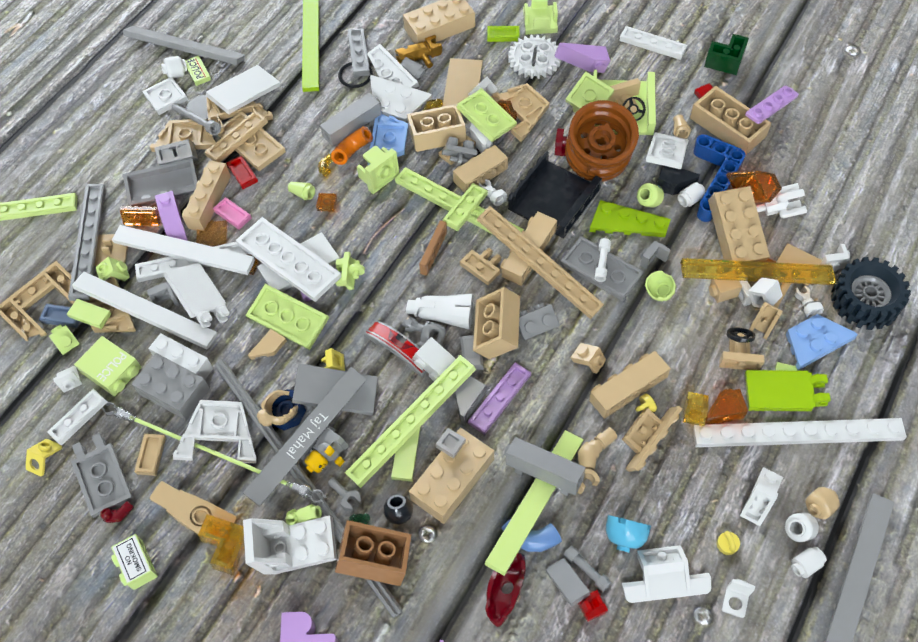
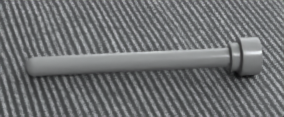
M177 104L172 105L174 111L204 126L209 134L218 135L220 133L221 125L214 120L207 121Z

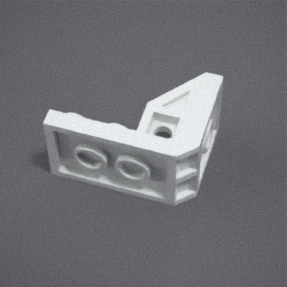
M331 516L294 525H288L282 520L255 518L243 520L245 562L248 566L262 574H279L337 560L334 524Z

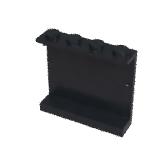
M546 151L543 156L538 158L536 165L529 169L525 179L520 180L517 189L509 194L507 198L508 210L527 220L534 217L537 211L556 219L557 230L555 235L564 239L600 191L602 178L595 176L589 182L549 162V152Z

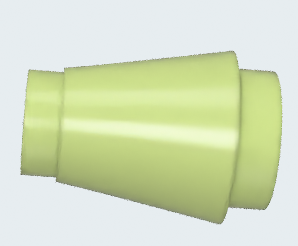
M290 182L288 185L289 192L304 200H311L315 195V187L311 183Z

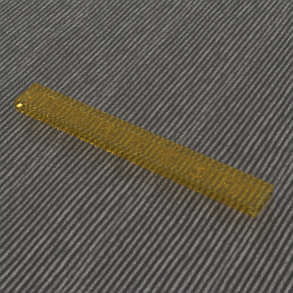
M682 258L680 262L683 278L758 281L762 277L775 279L780 283L834 285L836 282L832 265Z

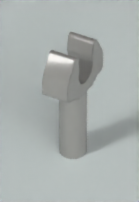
M334 477L328 481V484L342 497L340 504L344 510L354 511L351 504H349L351 499H355L359 504H362L361 496L356 489L351 492L347 491Z

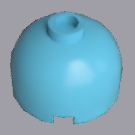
M608 515L606 534L610 542L617 545V550L630 552V548L638 549L647 542L651 525Z

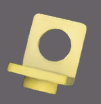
M45 439L27 449L26 470L38 476H43L45 459L61 450L62 446L54 441ZM32 459L39 463V469L34 468Z

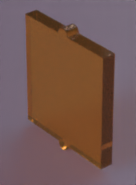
M212 220L208 222L204 231L197 230L196 243L211 247L227 244V221L214 222Z

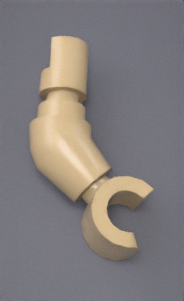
M610 427L603 433H599L594 440L585 442L578 451V463L586 467L584 479H589L594 486H597L600 482L598 474L594 471L596 460L599 458L602 449L607 448L617 439L616 432ZM583 482L577 492L578 494H582L586 487Z

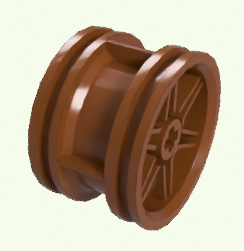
M598 100L582 106L571 120L566 140L565 156L571 169L580 177L590 181L595 176L602 178V182L619 176L628 166L638 142L639 128L636 119L624 106L608 100Z

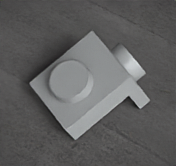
M654 240L648 249L645 248L642 251L640 266L647 269L656 257L666 262L671 250L664 244Z
M168 282L155 285L147 290L154 304L172 299L175 306L179 305L178 297Z

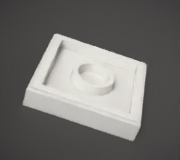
M172 77L142 91L158 115L172 109L173 104L180 105L188 101L186 94Z

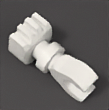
M485 179L487 186H482L479 183L480 187L488 190L487 196L495 206H500L506 202L507 194L502 189L496 190L487 179Z
M804 286V293H801L796 288L795 297L802 302L803 311L807 318H811L816 314L821 315L824 307L820 302H814L810 298V289Z

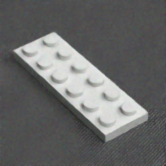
M263 217L236 239L237 245L314 302L341 278L339 271Z

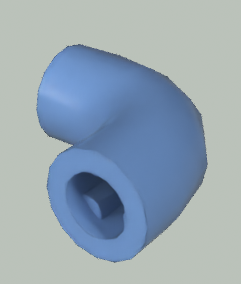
M510 520L502 526L503 531L507 527ZM549 523L539 530H531L521 549L527 552H542L561 543L562 539L557 529Z

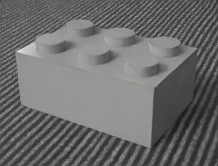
M157 353L132 383V386L139 395L184 420H187L197 407L199 401L203 399L210 389L204 378Z

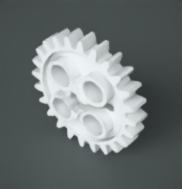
M538 34L536 38L533 35H530V38L524 36V40L518 38V43L513 42V46H510V51L508 52L510 67H514L513 71H518V75L524 73V78L530 75L531 79L534 76L540 79V75L546 78V73L552 75V71H557L561 60L554 56L558 48L556 41L551 42V38L546 40L545 36L539 38ZM535 47H537L535 66H532L534 59V49Z

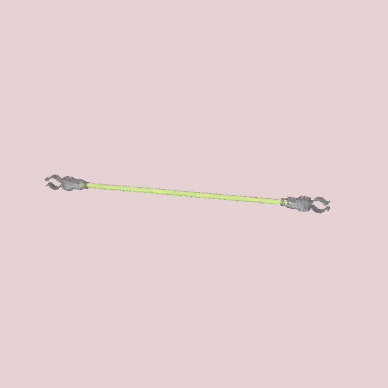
M107 402L105 405L109 406L114 404L112 402ZM114 405V411L105 412L107 415L113 414L120 420L137 422L175 439H181L179 435L139 419L123 407H116ZM195 443L194 447L259 474L262 471ZM285 480L280 482L304 498L311 497L312 499L311 493L321 492L323 494L321 490H312L306 484ZM321 499L319 501L312 500L317 504L323 502Z

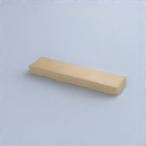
M257 111L252 112L205 151L206 156L213 161L221 162L268 123L267 118Z

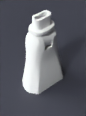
M474 294L421 297V300L420 298L408 300L406 314H414L415 317L471 329Z

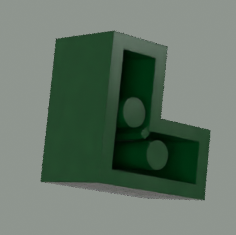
M733 34L729 45L712 41L704 67L737 76L749 38Z

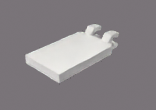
M200 263L165 271V279L190 318L196 317L203 328L210 327L211 325L209 322L212 321L210 312H214L220 323L228 320L226 316L229 315V311L226 307V302Z

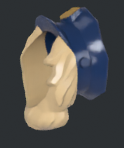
M276 390L270 393L261 403L262 410L257 413V418L263 426L272 425L285 431L300 424L306 409L303 404L292 403L294 390Z

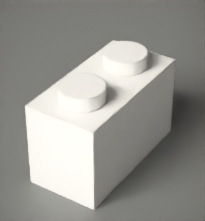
M432 337L428 339L412 358L415 365L421 370L424 369L428 372L429 377L433 381L456 360Z

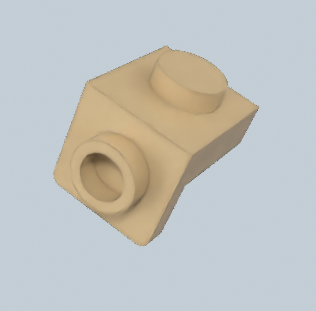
M580 343L570 357L574 363L589 366L595 374L598 373L606 361L600 347Z

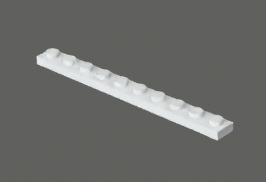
M902 418L694 425L692 428L695 447L902 441L907 437Z

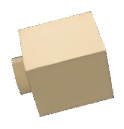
M734 271L712 277L709 293L719 303L738 297L742 285Z

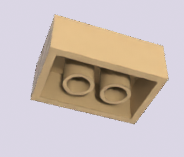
M457 104L407 114L409 132L416 152L446 146L449 137L457 138L458 143L466 140L465 123L460 111L456 108Z
M503 287L476 300L474 352L490 360L518 348L519 295Z

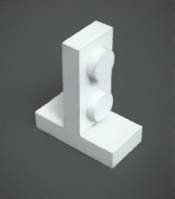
M763 467L740 516L761 526L777 499V491L783 477Z

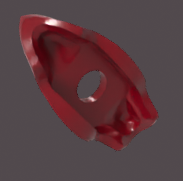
M521 553L517 554L505 576L494 570L487 586L485 610L489 620L497 627H500L514 609L523 587L526 560L525 555ZM506 583L513 584V590L509 594L502 592V588Z

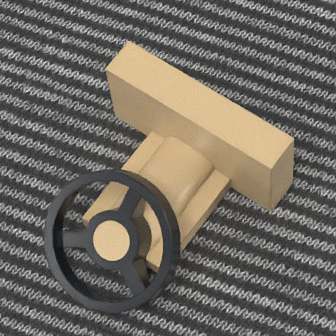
M638 78L610 86L614 89V93L609 101L624 106L632 115L642 113L636 121L643 118L646 111L645 104L640 98L633 97L639 95L641 82ZM634 99L642 104L643 110H640Z
M739 327L728 329L727 337L730 338L729 352L723 351L719 360V367L761 370L764 364V355L750 354V342L755 340V333Z

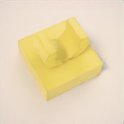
M332 348L326 350L325 357L321 359L322 362L326 363L324 368L345 371L344 354Z

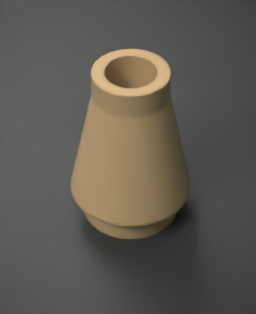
M676 115L673 118L674 136L686 139L690 135L691 128L683 115Z

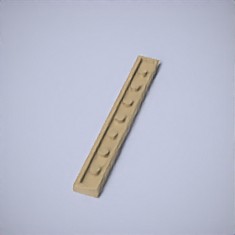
M489 206L477 218L479 223L588 318L592 319L604 306L599 299L493 207Z

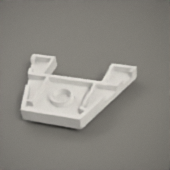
M200 400L185 433L180 439L177 450L173 453V460L193 461L195 440L239 442L237 460L243 463H256V455L242 402Z

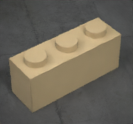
M493 145L453 170V182L464 193L472 183L478 186L479 183L483 185L485 184V179L491 180L508 169V157L496 145Z

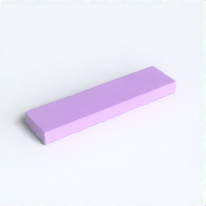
M515 362L468 420V424L485 435L530 378L531 372Z

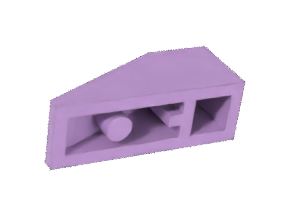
M559 43L554 55L555 58L588 72L597 70L598 73H604L610 63L606 46Z
M173 191L155 195L166 236L188 241L179 203Z

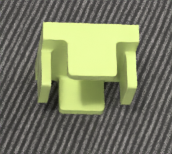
M531 0L530 7H528L527 3L524 4L523 16L526 35L558 33L556 2H553L551 6L547 5L548 0Z
M585 71L567 96L566 102L573 106V112L576 113L582 106L598 100L609 101L614 93V89Z
M377 146L372 147L363 154V158L370 165L365 169L360 164L357 166L359 178L368 185V190L372 194L399 175L397 152L392 148L387 150L385 147L381 149Z

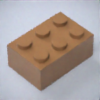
M347 520L342 534L335 572L400 586L406 574L412 534Z

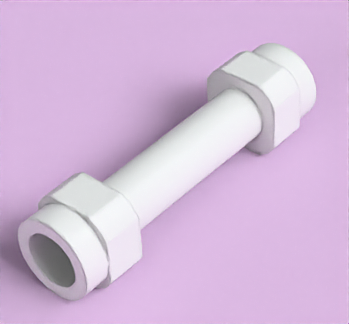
M607 238L600 239L599 264L595 271V280L598 282L606 281V261L611 246V240Z

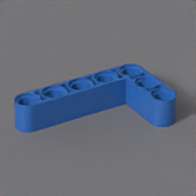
M703 134L699 135L696 139L693 150L694 155L720 166L719 171L703 196L697 212L699 220L709 222L713 217L708 200L713 193L730 189L741 170L746 154L744 150Z

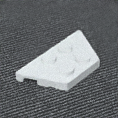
M373 75L370 76L372 96L379 99L383 115H391L396 119L406 122L408 120L407 114L417 112L427 100L430 101L432 98L430 93Z

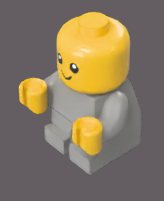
M327 427L319 436L314 447L315 450L305 458L306 469L311 473L313 471L320 473L327 466L328 461L332 460L341 467L345 461L339 454L343 449L346 450L349 445L342 437Z

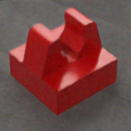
M598 590L591 592L588 597L578 603L587 622L608 612Z

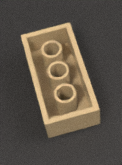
M439 0L403 14L404 29L414 43L425 41V38L436 35V42L474 28L475 12L466 0Z
M717 86L713 87L693 104L690 116L691 120L723 142L744 150L746 155L767 137L771 122L768 120L757 124L749 119L745 114L750 108Z
M751 186L713 193L708 202L726 270H730L731 266L739 264L740 268L763 264L770 255Z
M461 427L456 433L464 437L466 442L453 459L441 451L409 490L410 500L443 524L446 523L494 461V450Z

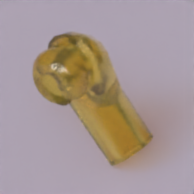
M441 99L429 100L421 111L442 107L443 101Z
M329 153L318 163V171L324 177L331 173L328 165L333 160Z

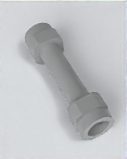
M571 545L563 555L570 563L574 562L595 582L594 586L597 589L605 592L612 582L604 574L601 576L580 556L581 552Z

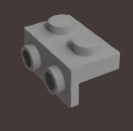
M542 302L533 306L534 310L520 311L519 332L523 340L559 326L551 304L545 305Z

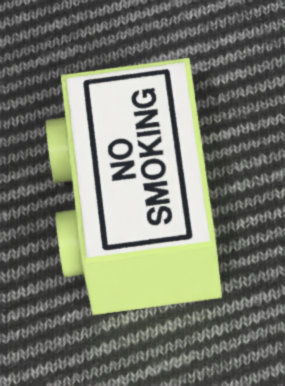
M136 534L111 547L114 553L111 558L115 566L120 567L122 573L119 574V577L124 586L128 585L131 589L135 590L158 577L143 540Z

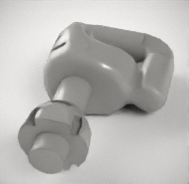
M412 317L403 320L402 326L405 327V331L421 332V339L418 343L419 348L430 337L433 338L435 334H438L435 341L442 346L446 336L445 327L430 321L423 325Z

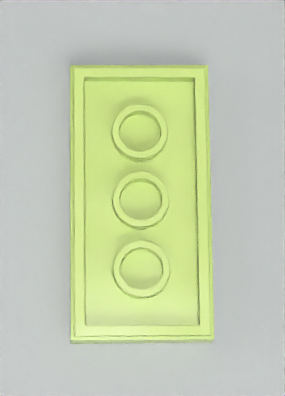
M267 284L263 286L245 315L247 318L268 329L274 330L308 350L312 348L329 319L328 315Z

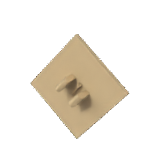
M115 234L99 235L94 266H98L108 256L125 263L128 246L114 243L112 238Z

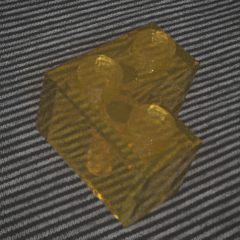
M207 514L198 536L201 542L217 547L210 564L214 570L234 576L245 548L244 527Z

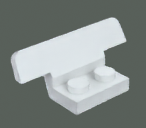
M681 545L637 550V558L643 571V581L622 583L625 599L630 603L708 594L711 591V576L709 573L689 575L688 560Z

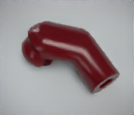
M126 501L118 510L103 509L100 517L106 523L121 522L133 510L134 506Z

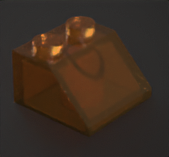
M743 171L728 172L726 174L733 189L751 186L755 203H770L782 189L776 175L773 173Z

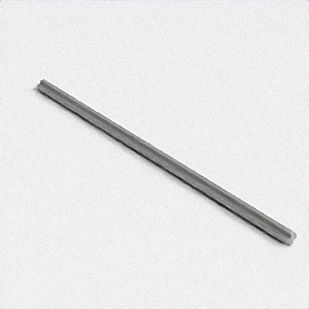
M222 359L216 362L217 370L239 401L242 402L248 414L277 453L284 445L272 426H263L259 423L257 413L260 409L225 360ZM296 463L290 470L294 479L300 486L304 487L305 485L312 491L316 490L300 465ZM307 489L305 494L312 496V499L308 497L311 503L321 507V517L331 516L333 518L335 537L341 544L344 531L343 525L320 493H312ZM321 499L323 502L317 504L312 500L319 501ZM366 579L391 616L395 618L400 615L402 608L385 584Z

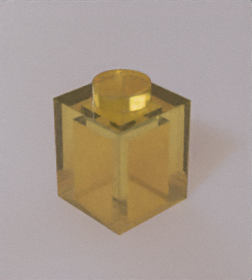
M693 392L687 393L683 412L684 423L704 426L708 413L709 395Z

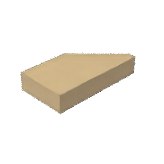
M270 329L248 354V357L252 360L255 357L275 356L287 340Z

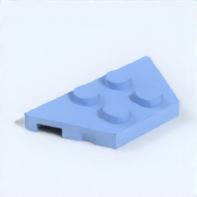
M381 111V115L375 118L373 140L370 143V149L374 146L380 149L385 147L387 150L392 148L397 152V157L405 155L409 129L408 123L397 120L391 115L387 117Z
M818 314L788 329L786 332L787 340L791 345V353L795 355L797 361L796 368L798 370L853 341L858 335L856 332Z

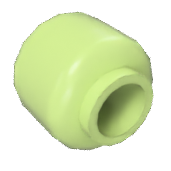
M645 183L637 191V200L645 207L655 208L664 199L663 189L656 184Z

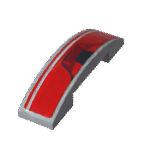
M376 320L363 333L377 345L381 344L406 362L407 367L423 378L427 373L424 369L418 368L412 359L420 348L399 331Z

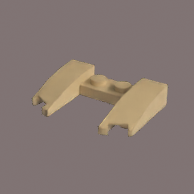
M55 261L0 304V316L25 341H29V337L39 334L41 337L47 335L25 311L54 288L71 304H74L75 301H70L68 298L71 275Z

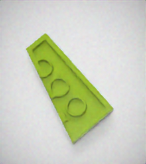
M600 200L589 232L596 233L597 230L605 231V233L609 234L624 232V235L639 233L641 236L665 237L671 219Z

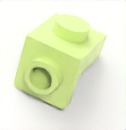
M109 256L96 266L99 279L104 281L110 276L122 281L130 278L127 265Z
M59 325L51 330L52 334L49 337L62 355L80 345L66 325L63 327Z

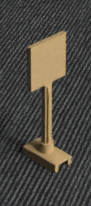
M787 243L773 267L774 270L786 275L780 286L783 296L773 306L764 302L749 330L753 331L754 328L765 334L763 338L767 340L783 312L778 309V306L792 281L796 280L808 286L822 260Z

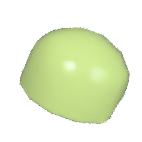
M656 271L646 278L645 287L652 299L663 302L671 299L675 294L676 284L671 275L663 271Z

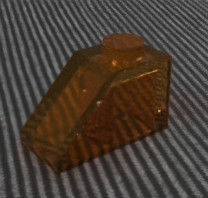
M729 388L720 392L707 413L703 425L721 424L744 419L748 409L741 390Z

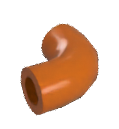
M365 126L351 133L332 151L331 158L333 162L338 165L345 164L357 150L372 142V133Z

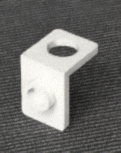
M75 366L57 373V377L53 379L64 393L82 385Z
M732 579L726 587L722 611L744 618L749 596L755 590V586L743 580ZM733 597L738 598L742 604L741 609L733 610L729 606V599Z

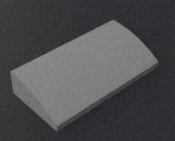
M193 158L123 174L129 207L156 201L155 195L173 191L175 196L192 193L195 191L196 184L199 181Z

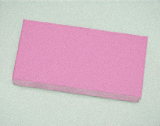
M226 197L213 208L216 214L238 230L252 219L249 213Z

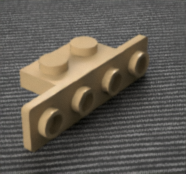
M680 406L669 408L661 420L649 408L642 411L622 438L636 453L625 468L628 472L639 471L645 466L647 457L656 451L658 442L668 434V428L679 419L678 414L682 410Z

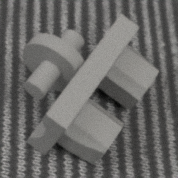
M449 137L446 146L442 149V155L450 156L449 160L455 162V167L461 166V163L465 164L477 155V150H474L473 141L465 140L463 147L457 146L458 139L455 137Z

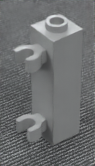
M368 93L320 125L322 137L332 146H337L343 139L366 124L372 127L375 118L381 115L379 99L374 98Z
M515 437L512 444L509 443L505 448L506 465L515 468L514 472L521 476L524 473L560 488V493L568 497L570 493L576 495L585 478L586 467Z

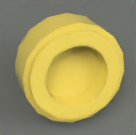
M645 393L639 397L641 405L635 408L637 412L649 408L653 413L656 412L657 406L649 394Z
M725 531L717 539V548L725 555L736 553L740 547L738 536L732 532Z

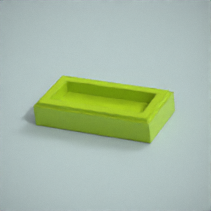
M487 26V42H518V38H520L519 26Z

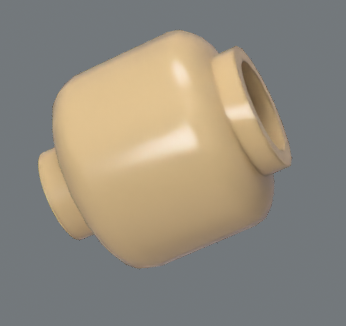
M818 487L805 501L809 513L819 519L829 518L840 506L837 493L826 487Z

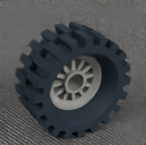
M863 257L861 261L857 258L845 266L832 288L831 301H835L833 307L835 310L840 309L838 315L841 318L846 316L847 323L856 322L857 328L861 329L863 325H866V330H872L874 326L878 330L882 329L884 325L889 326L904 309L909 301L908 297L911 295V290H907L910 286L909 281H903L906 277L903 272L898 274L899 268L895 265L892 268L888 266L889 261L884 260L883 263H880L879 258L876 257L872 261H869V257Z

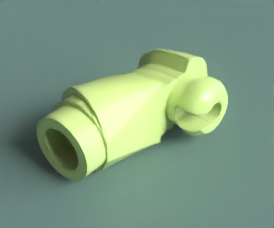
M311 504L298 510L292 509L287 512L285 521L288 525H294L321 518V507Z

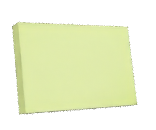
M482 88L459 102L456 107L491 142L514 128L517 124Z

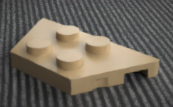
M191 119L169 120L165 129L159 133L157 142L150 145V149L152 152H155V147L189 139L195 144L196 150L209 149L216 141L206 132L204 126Z
M112 276L106 281L119 287L117 279ZM91 296L89 301H85L110 310L112 313L102 329L91 326L95 333L136 331L130 314Z

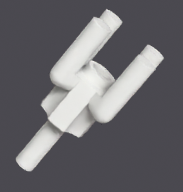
M798 183L773 189V196L763 198V204L756 205L757 212L765 211L766 216L779 213L783 219L807 213L806 206L801 207L800 200L788 203L790 199L805 196L804 190L799 189Z

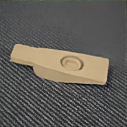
M163 481L158 484L150 496L152 502L165 508L167 513L175 520L216 546H220L237 519L235 515L182 490L179 491Z

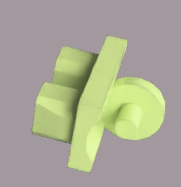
M344 252V258L336 259V268L338 271H342L341 278L335 284L337 286H346L348 290H354L355 279H358L359 275L365 273V267L360 264L359 260L353 259L350 256V252Z

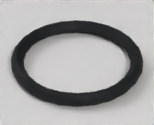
M352 62L345 64L339 70L338 78L340 82L350 88H359L370 82V76L373 75V71L369 66L370 76L361 84L352 85L342 79L343 70L352 65Z

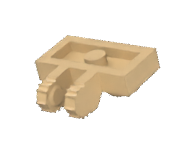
M487 248L481 255L471 250L460 260V266L486 285H489L500 275V269L496 266L502 257L496 254L488 261L493 252L490 248Z

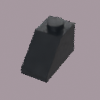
M664 166L657 185L663 189L665 194L676 195L694 182L698 183L700 174L682 168L677 169Z

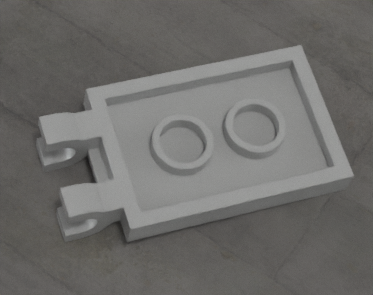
M100 433L92 436L97 449L90 453H87L85 446H82L80 442L72 445L77 459L71 461L90 515L93 518L99 516L105 508L111 510L124 504L126 501L134 499L114 446L111 443L107 444L105 438Z

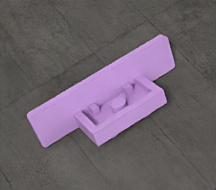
M783 86L749 109L745 116L760 124L796 99L799 94L792 88Z

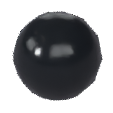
M393 495L386 500L383 513L390 523L401 525L411 518L413 505L406 496Z

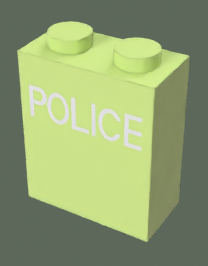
M103 336L74 364L81 374L114 397L125 388V385L142 368L134 357Z

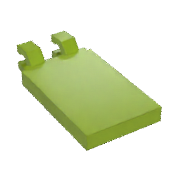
M781 370L745 371L748 411H812L813 407L828 406V402L831 401L830 393L814 394V388H824L825 384L828 383L827 374L812 375L808 371Z

